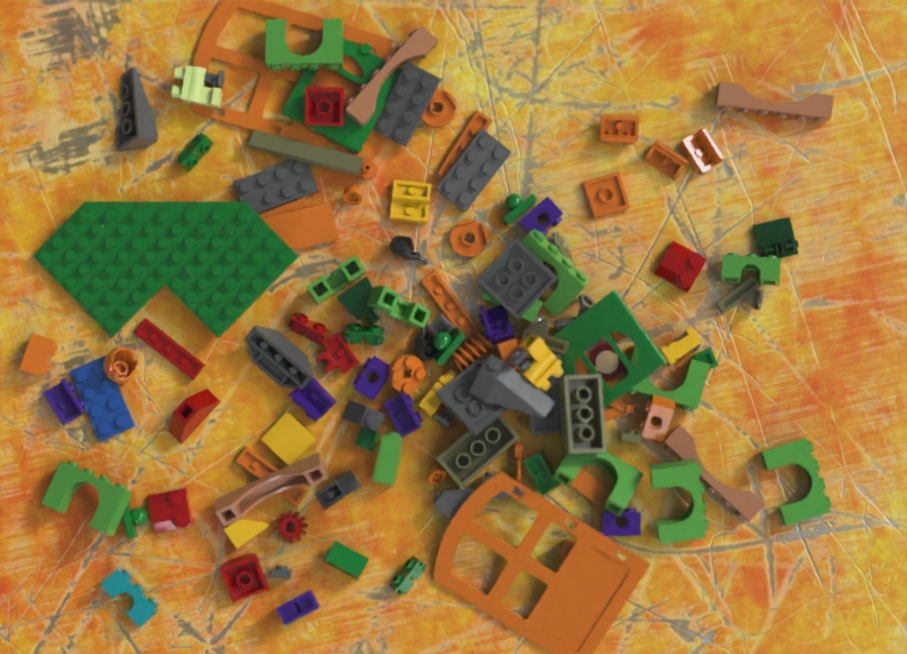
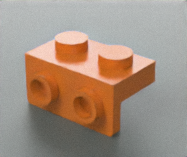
M601 114L600 141H603L605 144L622 142L625 145H633L638 143L639 115Z
M705 128L700 129L679 143L699 175L724 160L721 151L717 148L711 135Z

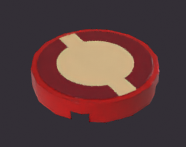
M609 343L596 346L588 357L604 381L617 379L625 370V365Z

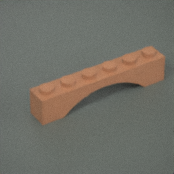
M422 25L418 29L415 27L409 33L408 37L410 38L405 43L402 41L397 46V52L394 56H388L383 62L385 66L380 71L377 69L370 77L372 80L360 87L358 96L355 99L352 97L346 103L345 113L362 128L375 115L377 96L388 76L407 62L426 58L438 45V39Z
M720 81L717 86L715 107L720 108L719 110L724 112H730L733 109L739 110L738 113L741 114L757 112L759 116L773 114L780 119H787L789 116L795 117L797 121L812 119L815 123L824 124L831 119L834 96L814 93L810 97L798 102L776 104L754 97L740 84Z
M678 425L664 440L665 446L663 448L671 455L675 453L679 457L678 461L695 458L697 464H700L702 469V476H699V481L704 480L708 484L706 488L712 494H719L722 497L720 501L729 508L731 506L736 510L734 514L740 520L750 521L765 505L752 491L731 488L714 478L699 459L694 437L681 425Z
M317 452L215 499V513L224 526L242 519L256 505L277 493L297 487H312L329 479L327 465L320 453Z

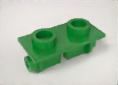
M202 132L197 134L189 143L193 147L192 150L186 147L177 156V162L189 172L209 152L214 144Z
M351 323L346 325L345 341L362 344V337H366L365 344L379 346V344H383L384 328H380L378 325H369L367 327L361 326L358 323Z
M413 555L411 559L405 562L401 572L393 577L389 586L401 596L407 594L414 585L409 579L413 577L415 580H418L425 571L426 565Z

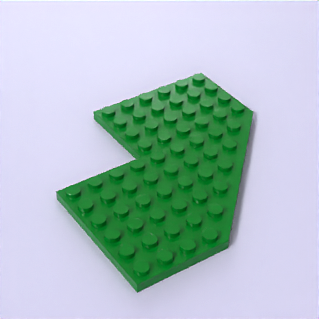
M84 202L33 255L111 337H114L166 284L217 338H220L300 257L247 202Z

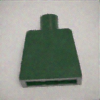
M367 276L337 296V299L358 320L366 317L369 323L373 325L381 319L376 313L375 308L367 305L373 290Z

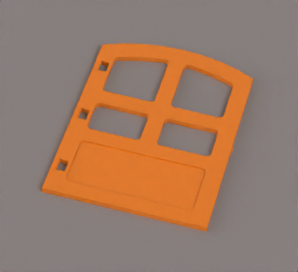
M223 0L212 14L197 46L193 67L205 68L207 73H209L210 61L216 59L258 72L260 77L247 113L220 106V109L225 110L223 117L214 114L215 108L192 104L193 113L252 131L258 130L324 148L327 142L338 145L337 151L358 156L357 153L293 120L290 126H286L263 118L274 80L281 79L297 84L303 74L302 71L282 69L281 71L274 72L267 68L265 59L243 54L216 44L223 29L237 9H244L273 19H285L288 25L287 38L293 25L319 32L320 37L316 49L323 39V19L325 18L265 0ZM344 25L345 39L360 47L364 43L370 44L372 53L385 60L390 55L394 42L393 39ZM344 55L342 69L364 79V72L360 64L355 59ZM327 68L320 69L310 86L344 88V106L352 97L355 98L361 87L344 76L327 70ZM271 125L281 127L280 134L269 131Z
M500 471L478 487L454 515L439 547L433 580L552 654H593L648 570L650 563ZM514 486L525 492L522 497L512 492ZM501 491L506 492L538 513V516L518 547L507 543L475 523L472 519L489 500ZM566 518L576 524L574 529L564 524ZM552 522L577 537L576 543L558 571L549 569L531 557V553ZM462 534L469 535L508 560L506 567L488 594L481 592L455 576L451 571ZM618 551L628 556L626 561L615 556ZM521 570L527 571L547 584L546 590L528 618L521 617L501 603Z

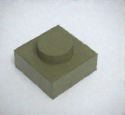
M625 430V433H620V441L640 443L641 435H636L637 431Z

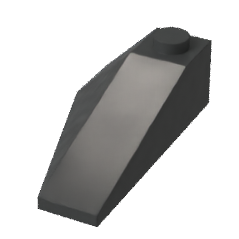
M132 67L124 72L121 77L119 97L122 99L121 109H118L117 116H120V126L116 127L115 133L117 151L148 148L158 141L156 121L137 69Z
M490 355L481 367L469 390V394L486 404L500 405L505 409H516L522 413L544 419L555 405L551 398L508 364L493 355Z

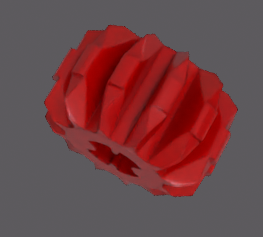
M290 510L288 511L289 518L282 513L281 517L284 521L276 520L281 526H276L275 530H282L277 536L285 535L283 542H287L290 537V542L295 543L294 536H296L297 540L301 541L302 538L299 533L307 534L306 531L301 530L308 527V524H301L306 518L303 516L297 519L300 512H296L293 517V513ZM290 521L291 524H296V526L294 527V532H292V530H287V528L289 527L288 522Z

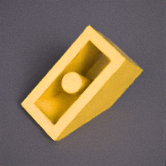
M242 518L226 525L227 528L224 531L234 546L239 549L270 525L267 522Z

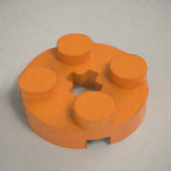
M437 89L422 120L433 128L444 127L451 123L456 115V101L454 97L447 91ZM434 104L442 105V112H434Z
M473 219L462 220L452 229L450 235L451 246L462 257H476L487 247L488 232L485 226ZM467 233L475 237L470 244L468 241H464Z
M412 354L397 356L392 360L388 371H390L388 382L394 389L400 392L411 393L426 376V370L422 361ZM404 370H409L408 375L403 377L405 375Z

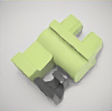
M186 65V68H175L174 78L184 81L183 87L173 85L171 95L181 99L184 103L220 109L225 71L219 70V74L213 75V73H207V69ZM209 83L210 85H213L215 87H204V84Z

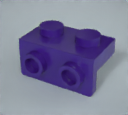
M483 305L480 306L481 313L478 315L481 324L486 326L483 331L486 339H490L493 346L515 338L504 306L501 305L485 311Z
M314 377L311 378L303 390L296 388L289 394L294 403L300 405L306 412V415L315 422L322 418L337 403Z
M65 379L43 392L44 397L63 426L82 416L85 408L83 401L80 398L77 399L73 392L75 390L72 384L66 382Z
M403 392L383 403L401 438L422 427L420 423L423 420L418 411L414 413L411 407L414 403L409 394L405 396Z

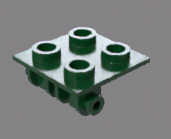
M790 217L752 225L760 257L773 255L777 258H783L798 254V241L795 240Z

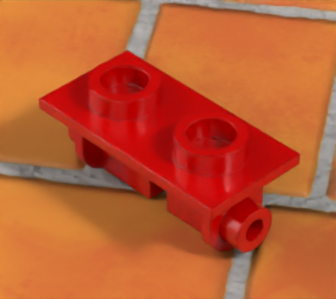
M295 313L288 324V327L291 328L290 330L303 336L305 330L308 331L306 338L316 344H322L326 334L329 332L325 325L311 321L308 316L302 313Z

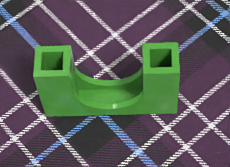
M342 18L323 19L322 43L317 51L306 56L296 55L288 49V25L285 19H266L265 64L271 71L278 72L282 69H289L290 71H300L301 69L319 71L326 68L329 71H337L339 68H343L344 23Z
M533 229L521 242L539 260L548 262L557 272V288L542 304L557 317L589 284L590 280L583 271H579L569 258L564 257L560 253L557 246L547 241L542 232Z
M634 344L630 362L636 369L639 362V354ZM690 359L682 384L672 391H662L656 388L649 376H647L628 390L627 393L634 395L637 392L644 393V398L651 400L654 394L675 400V403L681 404V409L692 411L693 408L698 409L710 364ZM628 369L626 371L625 378L630 375Z
M387 432V435H382L373 481L395 485L404 440L400 438V434Z
M807 438L760 452L765 470L786 464H795L806 472L809 479L808 490L800 500L777 507L784 526L829 513V508L832 507L829 497L825 496L823 490L826 488L822 477L819 478L817 472L820 470L819 464L816 459H813L811 453L814 451L812 443L807 441Z
M608 452L601 454L564 455L552 478L569 488L582 467L594 465L602 468L608 473L612 481V489L603 508L620 517L644 473Z
M695 458L649 465L650 481L653 489L679 486L691 493V504L686 512L677 517L655 520L659 543L665 544L706 538L705 531H708L707 519H704L703 515L706 512V504L701 498V494H704L703 483L699 481V476H702L701 465L697 464Z
M71 460L68 463L60 461L41 504L56 511L66 513L75 492L85 484H92L98 491L99 505L90 527L104 534L114 536L133 493L127 491V486L117 482L116 485L110 483L112 479L101 475L100 478L95 476V471L85 467L82 470L78 468L80 464Z

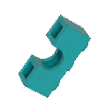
M119 568L101 586L113 599L123 592L129 593L133 597L134 605L127 612V615L140 628L160 611L157 608L158 604L152 597L148 598L144 594L145 589L139 583L135 584L131 580L132 575L126 569L122 570Z

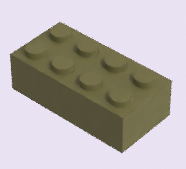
M601 374L564 375L557 378L563 456L607 452Z
M500 415L475 436L469 430L436 459L462 488L520 437Z

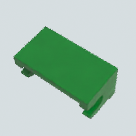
M543 450L523 461L541 495L562 484L552 478L555 471Z
M335 541L324 562L359 580L369 558Z

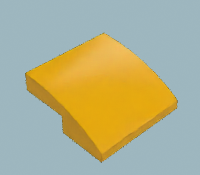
M394 180L390 221L428 224L432 184Z
M288 411L261 438L288 466L295 463L317 440Z

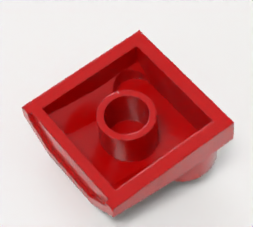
M305 87V126L328 125L343 127L344 88Z
M673 241L654 274L688 293L707 259L701 254L693 252Z
M187 488L149 495V507L155 533L194 526Z
M257 553L245 554L220 565L222 576L233 603L260 592L269 591V586Z

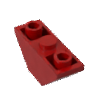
M208 389L186 398L173 412L168 431L182 444L221 401Z

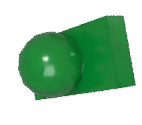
M518 194L508 195L504 203L510 213L503 218L504 223L509 226L533 206L537 198L532 194L523 201L522 197Z
M459 327L451 335L439 332L434 336L433 344L438 349L434 358L436 363L441 366L465 339L464 332Z
M130 500L123 514L126 533L129 539L138 537L136 526L144 525L148 519V514L143 508L136 507L132 509Z

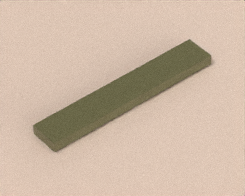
M258 130L253 131L248 144L250 149L355 176L359 175L364 160L363 157Z

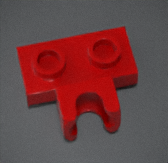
M336 332L322 342L327 350L316 357V360L319 362L323 360L329 361V366L324 370L326 374H329L338 366L343 374L360 364L339 332Z

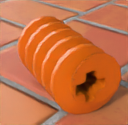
M478 332L475 333L476 340L470 337V344L463 342L464 349L458 346V354L452 353V360L462 372L464 371L463 366L468 368L470 366L469 362L474 363L476 361L475 357L482 359L481 352L486 355L489 354L487 347L493 350L485 337Z

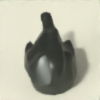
M398 235L392 239L390 249L395 256H399L404 260H420L427 265V260L421 257L419 252L412 251L415 248L410 237Z
M427 322L425 328H421L420 335L418 334L417 338H415L414 354L421 361L432 360L437 352L433 344L434 337L430 336L429 338Z

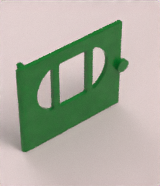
M344 38V55L355 59L360 64L364 72V79L342 68L334 72L362 86L364 83L368 84L372 80L370 77L377 69L380 71L385 66L383 64L385 59L373 54L370 44L364 43L360 47ZM397 68L383 83L377 96L375 115L363 128L345 113L346 106H344L343 127L328 125H309L306 127L359 154L403 69ZM305 69L281 112L304 126L305 87L310 86L318 72L309 71L308 69Z
M616 290L610 292L553 336L569 341L567 353L561 354L563 376L577 375L576 362L578 357H580L591 374H599L584 351L603 337H605L628 369L630 375L612 388H609L602 378L604 408L667 362ZM611 332L622 333L635 343L639 354V362L636 369L613 339ZM550 350L553 354H560V353H557V352H555V351Z

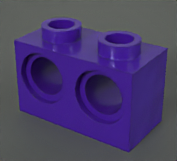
M311 589L282 604L276 610L284 625H287L320 608L321 605Z

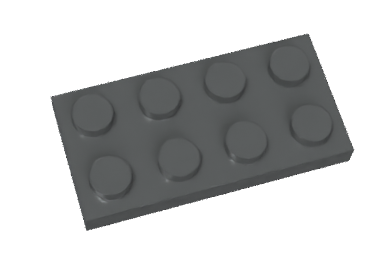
M407 62L372 130L407 147L442 79Z
M482 128L435 189L463 212H466L512 152Z
M296 160L288 161L234 181L241 202H247L258 214L319 192L309 164Z
M554 354L562 362L561 354ZM530 357V358H524V359L528 360L529 362L532 361V358H531V357ZM552 375L547 379L551 383V387L546 392H542L551 398L555 405L545 419L529 415L531 435L561 432L557 378Z

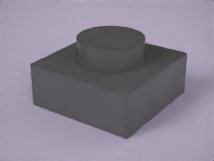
M441 313L427 328L436 335L439 332L449 334L455 326Z
M276 566V569H271V578H292V570H287V566Z

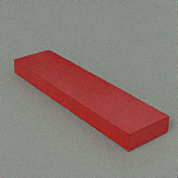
M147 318L133 332L192 380H195L206 366Z

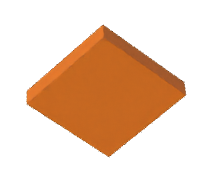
M619 171L582 183L593 219L630 208Z

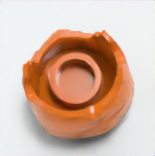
M116 347L105 357L103 370L109 379L120 385H125L133 376L139 362L135 359L132 350L126 347Z

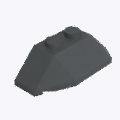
M255 325L244 339L252 362L281 387L303 390L314 376L308 356L279 331Z

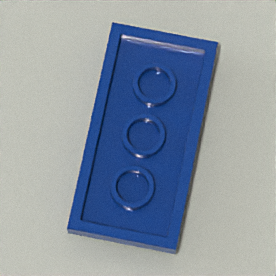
M106 356L70 371L99 442L136 427L118 383L109 379L103 370V361Z

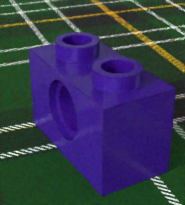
M547 196L519 222V225L527 234L536 229L547 235L548 232L546 230L551 225L555 227L562 221L560 217L563 215V212ZM538 216H545L547 223L540 225L537 222Z
M373 356L372 359H367L363 366L365 371L362 375L358 374L353 382L355 390L373 401L386 383L390 372L388 371L389 365L376 356ZM371 372H375L378 375V379L374 383H370L367 380V375Z
M626 508L621 516L625 518L626 524L621 528L617 527L615 523L618 518L617 515L606 509L605 512H600L601 534L605 536H641V512H636V508Z

